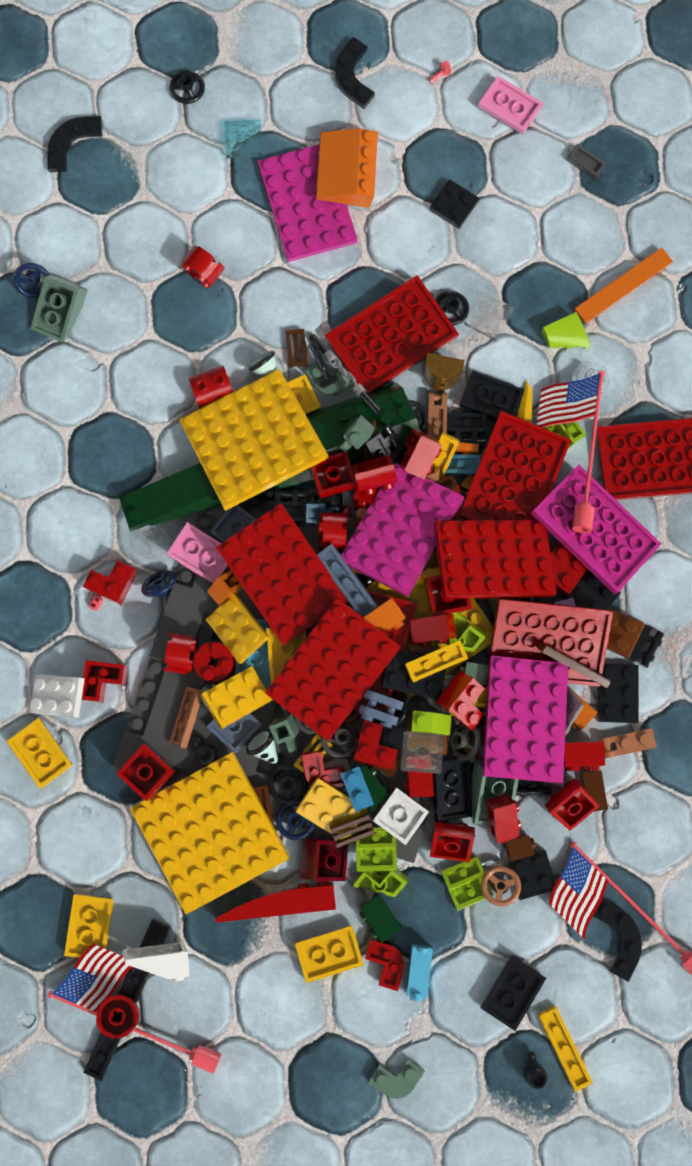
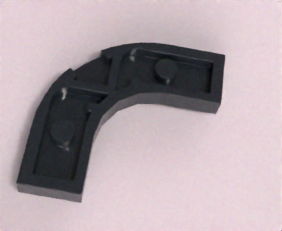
M353 37L338 56L336 78L342 93L355 104L365 109L375 97V92L355 77L354 68L367 52L368 46Z
M101 116L74 118L66 121L54 131L47 151L49 172H67L68 148L74 141L84 137L103 136Z
M602 898L593 917L610 925L618 934L620 941L618 954L609 971L629 982L641 956V935L636 923L629 914Z

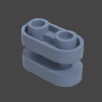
M366 690L363 698L369 701L367 707L360 706L358 713L362 714L361 718L370 722L373 719L381 721L380 725L392 728V725L396 726L399 718L393 716L395 709L402 711L404 703ZM376 703L388 706L386 713L375 710Z

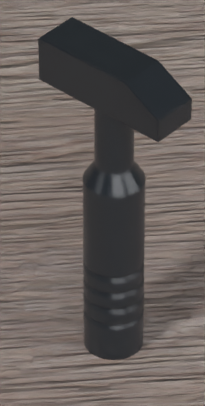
M314 344L310 348L320 371L324 374L325 380L319 382L324 389L334 384L338 377L336 374L331 377L329 376L317 344Z

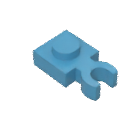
M306 502L305 522L319 523V513L338 511L339 507L331 505L326 508L325 503Z

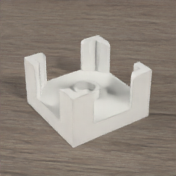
M395 788L373 821L406 845L429 811Z

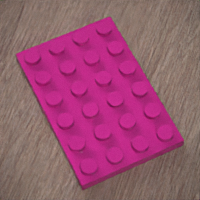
M320 144L258 161L287 262L358 243L347 204L316 199Z
M395 463L394 469L397 482L394 483V487L391 489L383 490L382 487L380 488L341 556L350 568L408 597L437 547L434 523L436 521H452L464 500V496L427 478L423 480L404 471L400 467L401 465Z
M578 464L531 514L616 595L659 548L661 543L592 476L588 495V503L595 508L592 532H575L572 529L575 506L584 502L587 472Z
M500 656L489 657L482 776L563 783L568 666L560 662Z

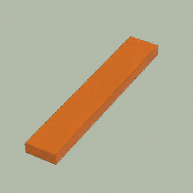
M661 247L574 309V312H577L581 321L586 325L671 265L673 260Z

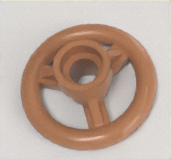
M494 866L484 874L481 881V890L488 902L495 906L504 907L517 900L521 892V882L516 872L511 868ZM505 872L513 879L508 881L503 878L497 879L493 874ZM488 879L493 883L492 888L496 893L495 899L488 892ZM499 882L504 884L503 890L497 888ZM515 885L513 895L506 900H502V896L508 891V888Z

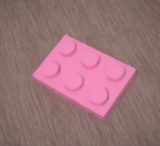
M497 76L478 103V107L519 133L524 134L543 107V103L502 77Z
M188 522L166 554L212 584L228 568L227 563L216 549L222 543Z

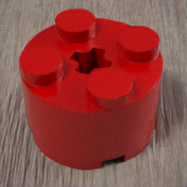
M197 245L193 247L181 264V267L186 270L185 273L193 279L196 277L200 281L199 283L206 289L214 284L225 269L220 262L218 264L215 263V258L200 246L197 247Z
M319 513V551H323L330 544H333L338 552L344 551L347 536V513Z
M169 633L168 636L172 637V641H167L164 661L165 664H168V668H164L163 672L187 675L188 671L192 672L193 659L189 658L190 652L195 651L196 640L192 639L193 636Z
M219 642L204 644L194 655L195 671L207 682L222 683L229 679L234 671L235 658L231 651ZM212 659L219 660L217 662V667H214L213 665L210 666V664L212 663Z
M126 995L108 997L100 1004L97 1011L96 1023L98 1029L103 1035L113 1039L129 1035L135 1030L140 1019L138 1005L132 998ZM115 1011L118 1013L122 1012L121 1022L113 1019L116 1016Z

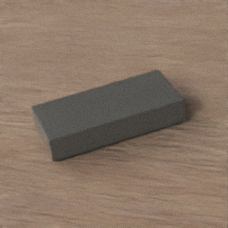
M579 144L576 145L566 161L594 180L599 177L607 166V163Z

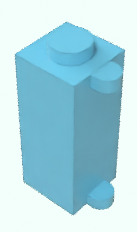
M412 944L406 986V996H409L410 1000L422 1001V998L427 999L433 952L432 946Z

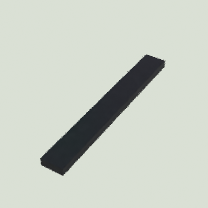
M152 919L140 947L164 944L171 926ZM132 967L118 995H126L137 1004L150 973ZM115 1011L116 1016L113 1018L122 1021V1012L118 1013ZM101 1033L83 1073L102 1081L121 1038L113 1039Z

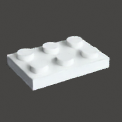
M35 674L29 713L79 718L85 678Z

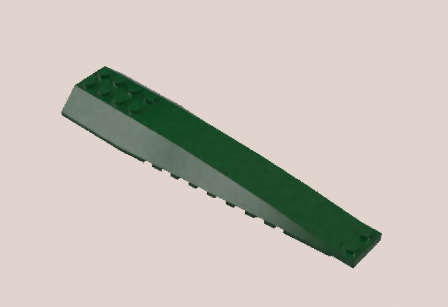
M396 382L368 394L382 410L379 415H375L367 404L357 396L306 416L328 456L344 452L340 448L345 440L343 436L347 428L360 415L370 424L376 420V432H380L382 436L385 434L382 428L385 425H390L391 429L396 432V439L399 444H402L404 452L408 451L404 444L411 429L414 428L418 431L420 429L403 387ZM389 442L387 445L391 451L393 447ZM352 445L347 450L352 470V465L362 462L364 445L358 450ZM201 462L140 489L119 496L130 531L189 516L193 512H204L210 510L211 507H222ZM311 467L267 490H274V488L282 490V488L291 485L294 487L301 485L300 483L314 481ZM266 490L257 494L256 496L258 497L264 495V493H266Z

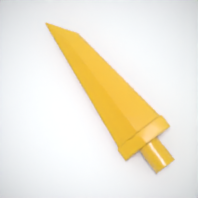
M526 379L525 391L520 402L517 418L532 423V388Z

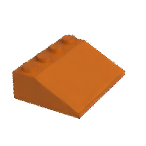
M359 128L321 132L316 188L317 200L365 208L370 207L375 193L378 131Z

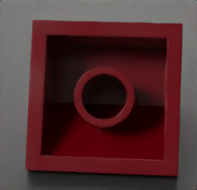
M304 838L302 842L300 879L310 881H346L348 844L337 848L333 839Z

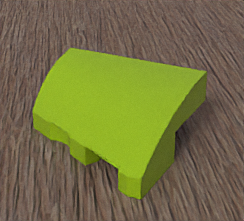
M577 312L543 327L541 331L549 348L557 349L564 347L572 349L573 347H584V349H588L591 346Z
M461 613L451 614L454 615L457 638L450 639V643L444 645H450L460 640L464 650L474 652L486 637V632Z
M398 868L397 871H364L353 883V886L359 888V886L371 889V892H383L387 896L396 897L408 883L409 877Z

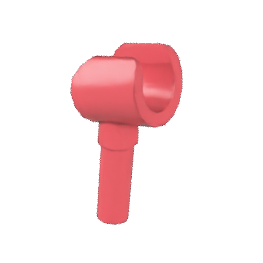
M444 61L440 64L441 71L429 79L431 83L440 76H447L451 73L449 61Z

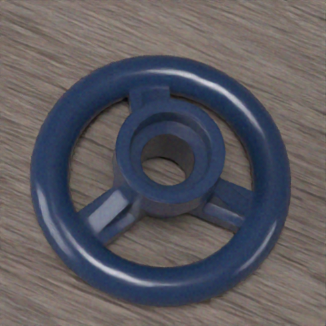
M25 263L16 269L13 282L16 289L22 295L29 298H39L41 292L39 286L40 274L42 273L44 277L50 276L49 272L37 263ZM29 269L25 277H19L22 271ZM20 283H27L28 285L32 286L36 292H28L21 287Z
M171 570L159 571L144 581L141 592L147 597H166L170 594L171 588L176 583L177 576ZM167 576H170V577H171V580H170L169 583L167 584V583H166V577H167Z
M301 801L283 804L276 815L278 831L289 840H302L309 836L315 827L313 822L290 809V807L298 806ZM284 812L288 815L287 823L290 826L288 832L282 825ZM293 817L299 818L298 824L292 823ZM310 821L308 828L303 833L294 834L295 829L301 827L303 822Z

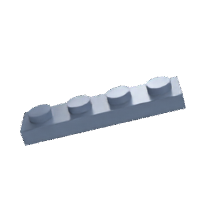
M330 544L317 554L331 574L334 582L357 613L365 617L378 608L376 602L333 544Z

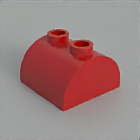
M224 365L188 378L199 409L233 392Z
M347 451L329 456L328 459L311 467L319 498L357 488Z
M390 455L352 465L359 492H364V495L375 493V488L381 486L383 490L391 489L394 487V483L397 482Z
M440 575L425 578L427 599L432 617L472 610L471 599H443Z
M576 778L567 782L560 792L552 795L550 800L545 803L547 810L569 831L600 806Z
M435 821L430 857L469 862L475 839V827L469 826L466 823L451 824L448 821Z

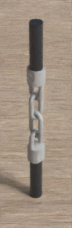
M312 334L309 339L313 344H317L326 361L333 368H337L341 373L342 379L353 387V392L367 404L375 415H379L382 410L366 393L364 387L356 383L355 377L342 367L341 361L315 334ZM347 374L352 378L350 382L345 378Z

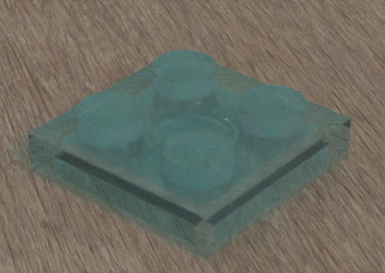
M261 120L225 121L226 158L262 157Z

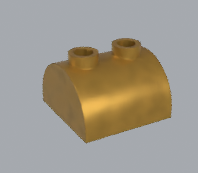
M427 353L424 376L427 383L436 392L442 393L445 390L451 389L460 380L465 360Z

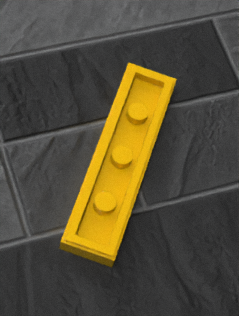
M553 1006L537 1014L573 1090L577 1092L592 1084V1079L557 1007Z

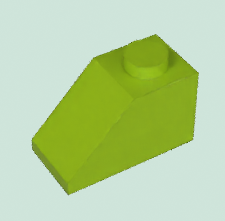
M412 711L410 732L450 736L451 715Z

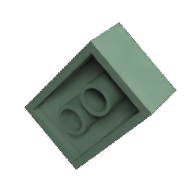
M45 276L30 329L64 343L83 307L88 289L58 276Z
M475 760L472 773L473 824H489L486 800L509 794L515 800L519 781L517 779L482 776L483 760Z

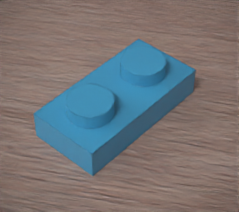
M454 454L445 474L475 475L482 457L481 455Z
M360 767L341 773L355 812L374 805Z

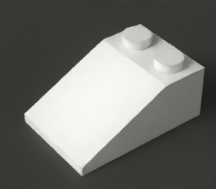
M183 942L123 950L126 965L166 979H172V981L184 980V977H189L188 951Z

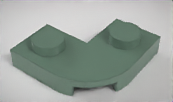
M318 364L305 371L311 383L320 393L336 396L352 387L342 379L341 373L338 371L335 373L338 377L337 381L323 389L319 382L325 380L323 372L320 371ZM348 374L345 377L349 382L352 379Z
M407 1058L397 1075L379 1064L368 1080V1083L384 1095L399 1099L406 1097L413 1091L425 1071Z

